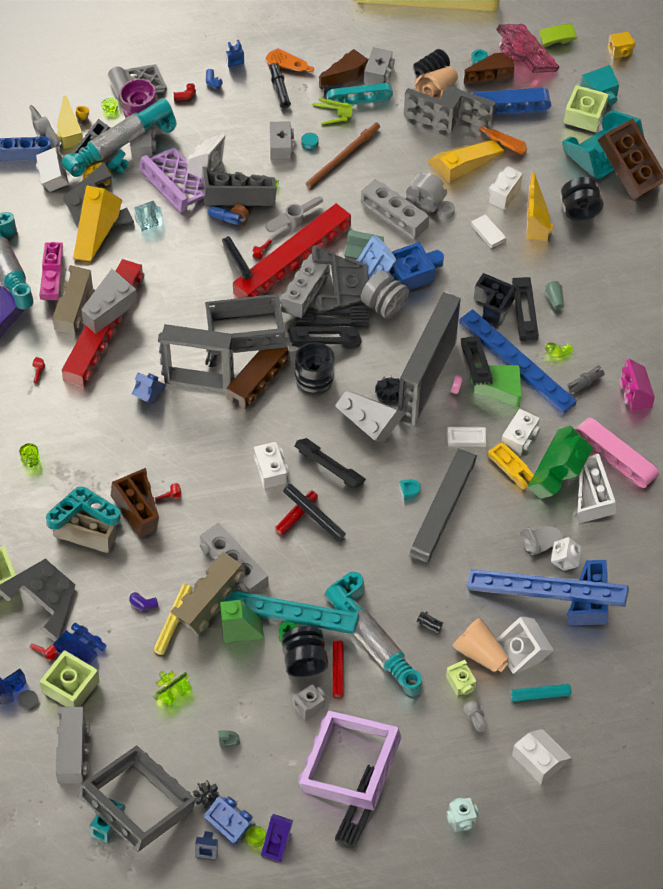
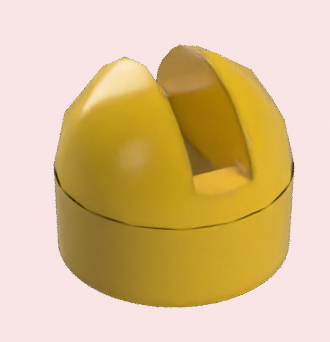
M85 106L76 107V118L81 121L86 120L89 116V108Z

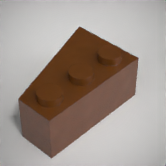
M146 468L113 481L110 496L139 538L157 531L159 516L154 497L151 493V485L148 481Z

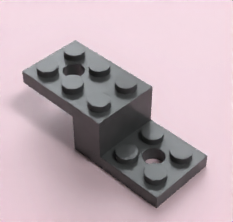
M449 85L440 99L407 88L404 101V116L450 133L459 119L491 129L494 122L496 102Z

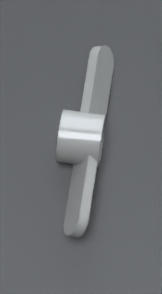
M30 105L29 109L36 117V120L32 121L36 135H45L50 139L53 147H59L60 139L51 127L46 116L42 117L37 109Z
M316 197L301 206L298 204L289 205L284 214L266 224V230L274 232L286 224L292 227L300 226L303 223V213L323 203V198Z

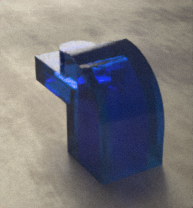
M20 668L3 680L0 677V705L13 702L14 697L12 693L20 691L27 684L25 674Z

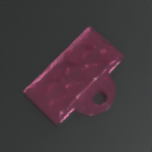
M524 24L498 25L496 30L503 37L499 47L505 55L513 60L524 62L533 73L558 71L560 66L548 54L545 47L537 41V38L529 32L527 26Z

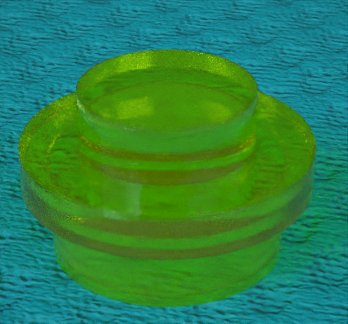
M106 98L101 102V108L105 113L112 114L118 108V101L114 98Z
M260 826L250 827L245 834L248 845L260 847L264 844L266 831Z

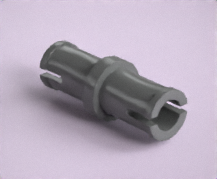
M598 365L591 371L582 373L578 379L567 384L569 391L573 389L571 393L575 394L584 387L591 386L592 382L605 375L603 369L599 371L601 367Z

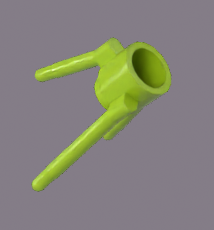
M323 98L318 100L324 103H313V106L338 109V116H341V118L321 122V125L341 121L347 122V118H352V104Z

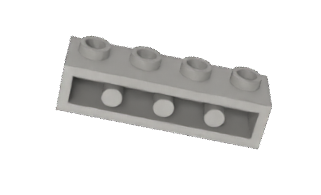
M310 254L307 260L303 261L300 271L295 273L294 280L289 282L287 291L282 293L280 297V304H282L281 312L302 318L330 274V264L313 263V257Z

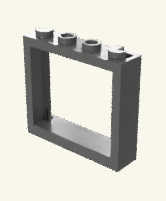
M278 294L205 302L209 331H214L213 319L275 313L277 329L232 333L233 353L286 347L285 329ZM211 350V355H221V351Z
M164 324L163 331L158 335V342L160 343L161 375L164 376L165 384L226 392L227 386L234 380L232 334ZM170 344L221 351L222 374L172 367Z
M137 745L83 782L79 793V798L137 852L141 851L193 811L196 801L189 791L185 790L175 778L171 777L160 764H157L149 757L147 752L145 753ZM133 765L178 806L177 809L146 832L142 831L99 790Z

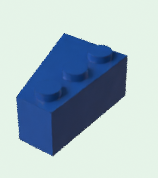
M586 560L579 580L608 583L607 561ZM572 601L567 612L568 625L609 624L608 605Z

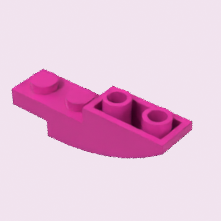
M45 242L39 292L40 300H58L62 282L63 242Z

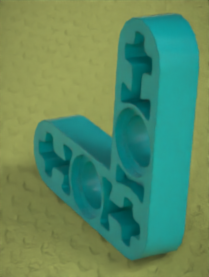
M81 486L73 489L46 514V525L52 530L63 527L82 509L107 525H116L120 521V510L118 507L88 488ZM98 503L101 505V507L92 508L91 505ZM69 505L73 509L68 511L64 510L63 507Z

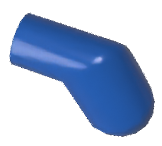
M213 69L206 70V84L214 89H219L223 84L222 79L214 78Z

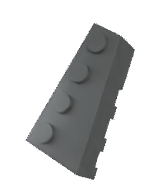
M202 167L201 185L204 205L233 206L240 204L245 206H275L277 187L274 177L254 174L249 177L242 174V172L229 174L225 173V170L222 169L210 171L209 167Z

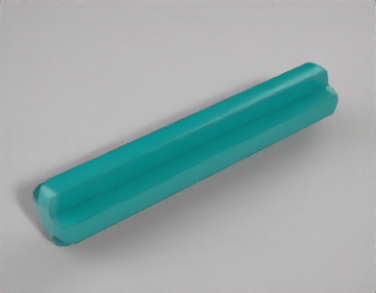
M567 683L512 689L510 696L513 702L570 696L571 686Z

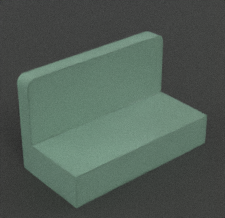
M349 230L344 257L357 260L374 235ZM378 236L384 242V237Z

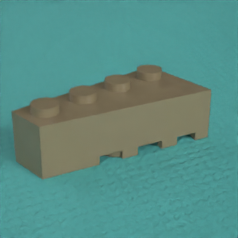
M222 552L206 570L207 576L199 578L194 584V591L183 596L181 599L183 601L182 605L179 608L174 607L170 612L180 623L199 635L207 629L212 616L220 611V602L231 596L233 587L243 579L246 569L241 563Z

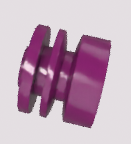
M145 79L130 80L120 89L119 95L125 119L157 102L154 85Z

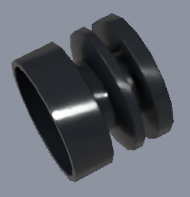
M310 342L302 345L297 350L295 355V381L301 389L316 393L322 392L332 385L335 356L332 349L323 343Z
M311 626L298 627L287 631L281 637L282 650L285 655V669L288 675L299 678L311 677L324 672L328 668L327 652L324 649V635L321 629Z

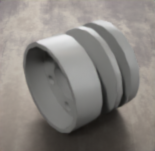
M380 270L364 286L361 293V301L371 309H375L385 319H390L404 306L409 296V288L402 285L400 281H395L394 277L386 271Z

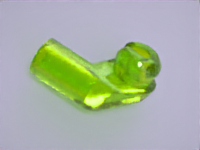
M549 342L545 345V351L556 358H560L572 353L573 347L571 344L561 347Z

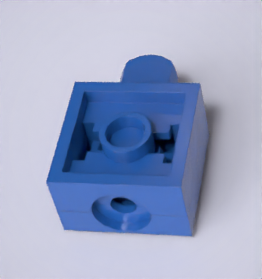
M420 242L392 251L396 262L389 273L394 277L395 281H400L409 290L434 282L435 269L443 267L444 254L440 250L426 253Z

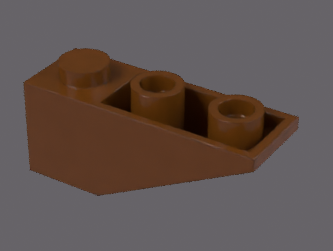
M355 49L351 50L339 61L333 63L329 69L320 74L319 88L322 89V85L326 83L333 85L359 79L364 75L369 59Z
M511 52L494 53L464 70L463 83L513 78L515 65Z

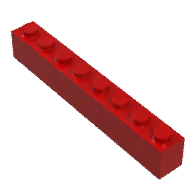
M335 203L250 269L251 278L244 280L240 276L233 282V294L238 298L262 296L264 293L269 292L278 282L283 281L287 275L296 271L304 260H307L309 255L312 254V247L314 245L319 246L323 250L327 244L335 241L341 233L348 231L351 227V214Z
M122 259L116 272L132 285L137 293V287L139 283L143 282L145 276L142 265ZM123 314L96 334L87 326L84 327L61 370L63 381L84 387L86 382L90 381L93 369L98 366L102 352L106 351L110 338H113L117 324L121 323Z

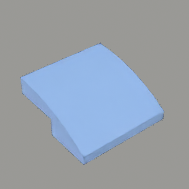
M374 235L357 261L367 265L369 280L380 270L389 273L396 262V258L386 244L378 236Z

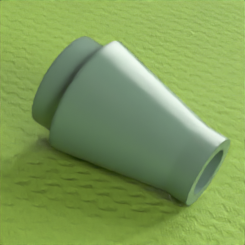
M558 281L546 284L545 293L555 310L563 308L562 285Z

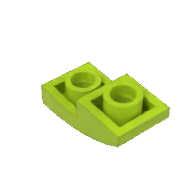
M573 23L539 30L544 47L558 42L565 44L578 39Z

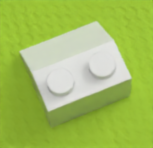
M223 133L205 139L201 145H198L195 152L187 158V172L202 179V167H209L210 171H214L222 161L226 135Z
M518 618L496 639L509 657L507 660L509 663L508 667L513 674L520 673L541 663L554 651L534 618Z
M543 729L529 732L514 745L512 756L541 785L571 760V757Z

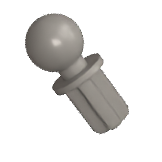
M468 701L464 706V711L476 730L483 732L488 726L484 719V712L481 710L478 702Z

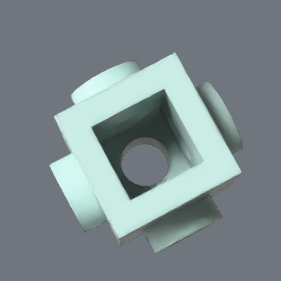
M457 798L453 800L449 805V811L446 812L448 822L453 825L455 832L475 827L476 819L479 817L476 804H472L471 798Z

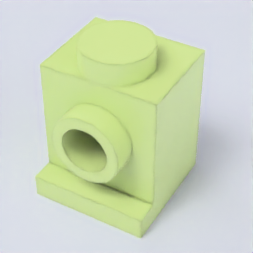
M466 660L447 667L446 678L457 697L463 694L468 695L474 691L477 681L468 668Z

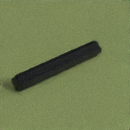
M231 237L223 238V246L244 280L251 278V271Z
M290 483L284 488L283 492L337 541H341L345 537L346 532Z

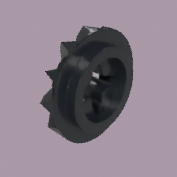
M391 375L389 378L383 377L382 380H378L375 386L377 397L389 403L398 401L400 379L393 378ZM387 385L391 388L393 387V392L390 389H387Z

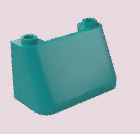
M612 110L604 115L602 119L603 130L579 144L575 137H568L562 141L563 150L592 177L597 179L603 178L615 169L600 146L598 139L605 133L631 119H634L644 136L641 119Z

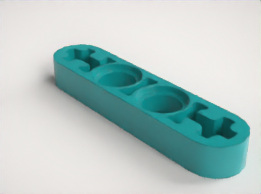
M381 83L331 89L327 92L326 96L328 100L354 104L387 100L393 96V91L390 84Z

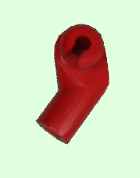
M187 84V89L184 92H173L174 101L189 100L196 93L195 84Z

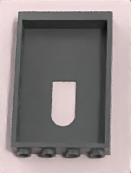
M442 293L400 377L398 409L406 412L400 422L415 427L456 344L461 298L453 294Z

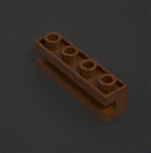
M288 348L259 350L227 386V399L231 402L235 399L239 400V406L243 409H246L249 404H253L257 395L266 389L268 382L277 376L280 368L287 365L289 361Z

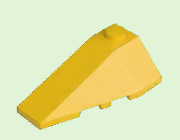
M494 140L443 151L428 159V162L448 183H451L504 153V150Z
M531 173L526 239L548 241V234H552L553 223H550V214L536 175Z
M86 186L73 259L85 262L92 261L101 243L119 217L122 203L121 198L106 189Z

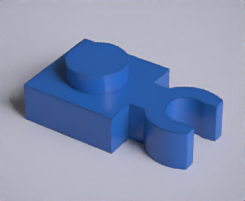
M237 40L234 46H232L231 42H228L229 50L226 51V64L228 68L244 64V51L240 41Z

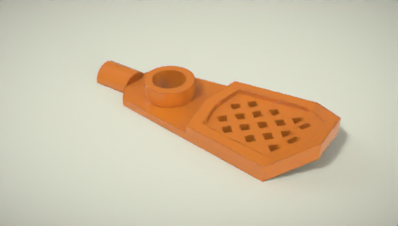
M279 48L269 52L265 58L268 65L274 63L275 67L276 63H278L280 68L283 69L287 68L299 72L305 70L311 73L314 71V67L307 65L306 61Z
M484 126L480 127V130L487 133L492 140L500 141V144L521 155L527 152L524 141L494 129H488Z

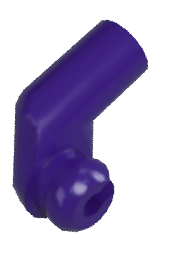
M133 592L129 596L130 604L140 611L159 607L156 597L145 599L137 592Z

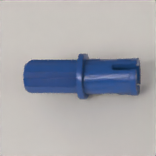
M211 206L208 209L209 216L221 219L222 222L227 221L237 226L242 223V221L237 219H243V216L230 212L227 208L221 209Z

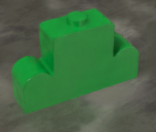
M572 426L558 429L528 488L540 499L555 495L562 487L563 480L577 477L580 474L593 447Z

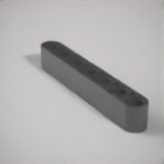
M458 448L413 542L409 556L429 563L475 465L476 454Z

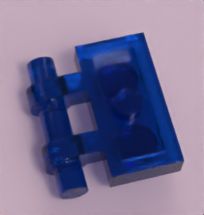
M75 622L71 626L74 633L71 634L66 630L53 643V646L59 653L62 654L65 650L90 665L97 657V652L93 649L98 648L100 651H104L107 645L102 642L99 636H94L88 632V628L84 625L80 626ZM84 638L88 643L85 644L80 639Z

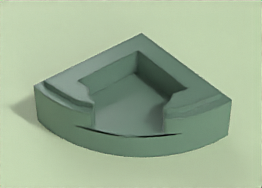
M218 731L219 745L221 747L240 744V738L236 732Z

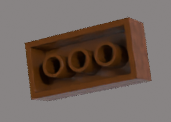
M634 119L605 133L598 139L600 146L632 200L663 184V169Z

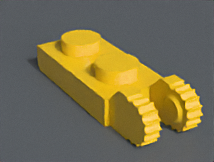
M501 442L488 451L487 456L514 480L518 487L523 490L528 487L526 481L520 475L523 474L531 482L534 474L505 443Z

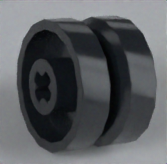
M578 177L568 181L561 188L560 196L567 218L574 221H586L594 218L602 211L604 203L600 195L598 183L593 178Z

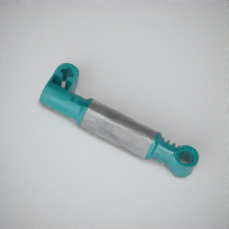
M162 98L143 111L134 113L125 120L123 119L119 124L117 123L114 127L89 141L82 151L79 150L78 153L66 154L62 159L63 167L73 177H78L84 173L86 166L92 164L93 161H101L110 154H113L147 132V129L154 124L163 133H171L177 125L171 105L165 98Z
M11 212L0 213V278L4 286L10 290L16 307L28 309L34 303L31 287L26 283L25 273L6 239L17 232L14 215Z
M358 572L346 574L325 591L324 596L335 609L359 614L355 637L386 672L392 673L407 695H419L423 689L421 674L409 665L405 660L403 651L372 615L355 601L365 592L362 575ZM411 680L417 681L414 685L407 684Z

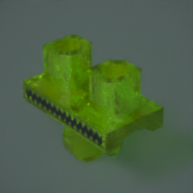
M163 670L160 671V679L156 682V685L160 687L165 684L166 686L155 693L154 699L156 701L160 700L168 707L176 701V698L171 693L174 688L182 696L191 691L192 687L187 680L189 675L186 672L171 681L176 676L173 671L168 674Z

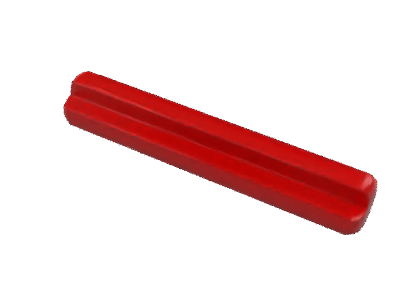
M311 490L305 497L314 504L318 499V494ZM296 504L275 526V531L283 535L305 511Z
M335 640L333 641V697L341 698L344 696V642Z

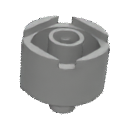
M419 173L407 188L405 200L412 202L414 206L429 215V213L437 209L446 197L447 189L444 190V183L434 174L427 173L425 175Z

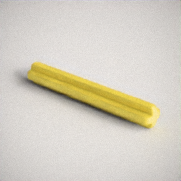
M182 585L172 609L174 607L179 608L182 605L183 601L181 599L186 593H192L190 585ZM171 612L154 647V652L159 655L165 654L179 622Z

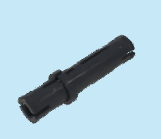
M272 63L269 65L272 76L271 82L275 86L280 107L284 108L285 105V108H288L291 102L284 84V75L281 74L279 64L276 63L275 68V64Z

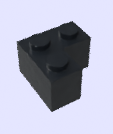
M482 273L474 290V299L485 303L482 318L499 326L514 301L516 286Z

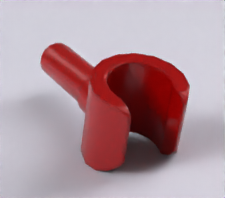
M268 239L261 247L254 246L252 256L262 258L264 250L272 241Z
M35 357L32 366L37 368L33 381L35 384L38 383L41 370L45 369L44 360L39 357Z
M178 483L171 484L169 492L155 497L156 502L169 497L179 498L181 496L180 485Z
M33 643L30 644L31 649L42 653L49 661L58 655L57 649L53 645L45 649Z

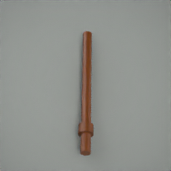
M375 122L370 128L362 131L355 141L306 182V186L311 188L364 141H368L373 136L372 134L380 128V124Z

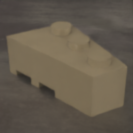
M70 265L68 269L70 278L68 282L64 281L63 287L66 290L63 297H59L52 319L54 330L75 335L77 329L81 328L83 323L81 309L95 292V289H93L91 270Z
M67 505L64 506L63 509L69 511L72 510L73 507ZM82 509L63 527L53 530V536L109 553L116 540V525H107Z

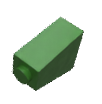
M489 365L493 383L490 384L488 382L487 385L486 382H484V385L476 383L474 385V392L515 407H520L522 394L519 365ZM470 375V384H473L472 378H471V375Z
M241 600L220 602L224 643L264 639L262 619Z

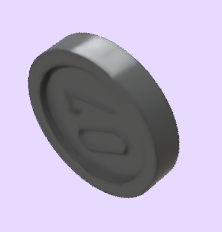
M32 690L21 692L17 698L19 707L23 710L34 709L38 704L37 694Z

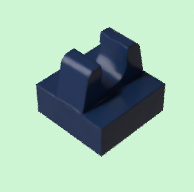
M205 831L203 837H196L195 857L217 859L218 839H212L213 832Z

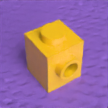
M629 31L609 36L608 49L613 59L632 55L635 40L631 37Z

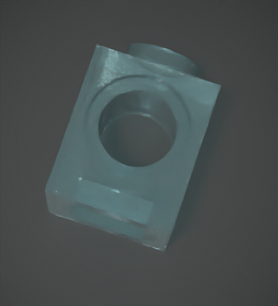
M154 200L134 207L135 220L141 231L161 225L163 213L160 206H156Z

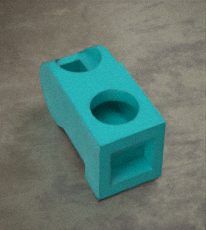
M108 798L124 813V804ZM97 814L90 824V836L108 844L112 837L113 829Z

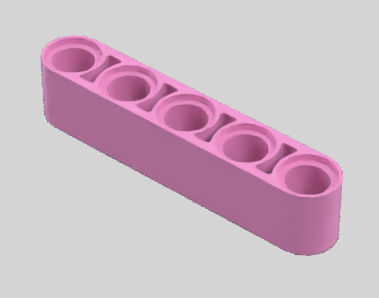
M587 418L575 429L593 447V451L641 488H646L659 476L658 469L593 418Z

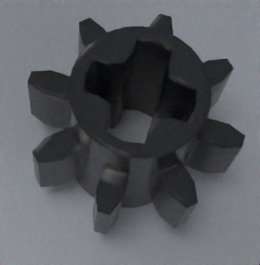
M208 780L205 783H197V790L193 791V795L196 797V804L202 803L205 809L207 806H211L216 798L220 796L219 792H217V785L213 784L211 786Z

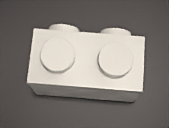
M56 148L36 155L38 161L36 167L40 172L39 181L42 187H46L51 192L69 184L66 169L62 165L63 156Z
M508 166L503 172L501 171L495 184L492 183L489 188V203L505 210L521 188L523 173Z
M519 408L502 435L501 442L505 443L515 454L521 456L524 450L528 451L533 436L536 437L541 428L539 426L540 418Z
M276 442L254 447V458L264 489L286 484L289 469L287 464H283L284 454L282 448L278 449Z

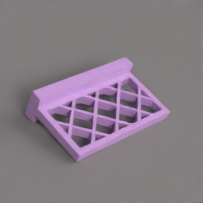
M175 147L151 158L147 155L141 157L140 171L180 213L186 211L187 206L203 199L202 191L198 190V187H202V179L188 173L186 170L177 169L178 166L187 168L188 164H186L187 160ZM174 155L177 160L168 159L167 157ZM154 162H162L163 166L156 165ZM167 163L176 166L175 168L165 167V164ZM164 172L174 173L173 177L166 176ZM179 174L186 176V178H176L175 176ZM188 176L195 177L198 181H192L187 179ZM174 182L184 184V187H177ZM186 185L196 186V190L188 189ZM184 193L192 194L194 197L188 199Z

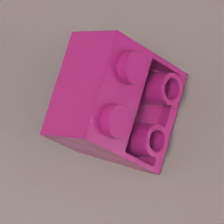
M626 359L624 367H622V378H619L620 388L624 389L625 403L629 405L630 411L652 408L655 396L645 366L631 359Z

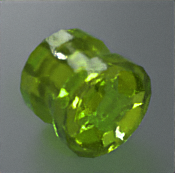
M27 443L20 447L19 455L22 465L28 468L36 466L40 461L37 446Z

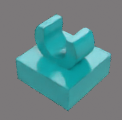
M120 150L109 162L107 168L111 172L116 169L118 173L122 174L124 168L121 165L125 168L129 165V162L123 159L126 153Z

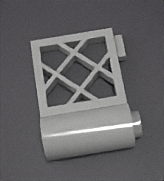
M156 64L130 69L113 67L108 72L109 80L120 102L119 93L122 86L130 80L136 79L131 77V74L139 75L137 79L144 77L150 80L151 83L156 82L161 86L155 87L156 95L165 94V91H167V86ZM154 71L155 74L154 76L147 74L146 72Z

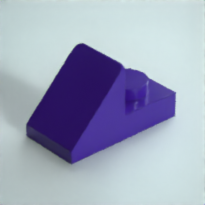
M272 814L261 856L279 862L282 861L292 836L290 831L293 820Z

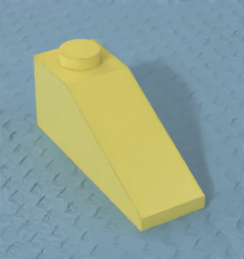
M63 96L57 123L58 133H56L63 149L77 146L83 139L81 128L67 96Z

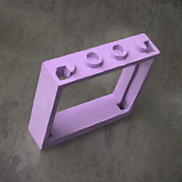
M328 710L326 718L323 717L321 721L320 733L314 738L312 753H309L307 756L306 768L299 776L302 791L306 794L374 811L402 738L399 727ZM334 725L386 737L365 793L313 780Z

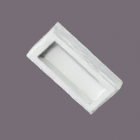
M486 214L471 221V227L491 249L506 242V237Z
M448 427L447 429L448 447H486V427Z

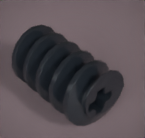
M436 49L413 64L414 75L418 78L420 75L445 68L446 66L449 67L450 59L445 51Z

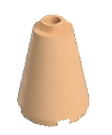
M453 67L435 70L420 75L415 80L414 87L416 86L418 92L440 99L448 85L453 87L456 83L458 73Z
M480 617L452 645L455 650L494 673L497 671L502 672L509 664L507 662L509 657Z

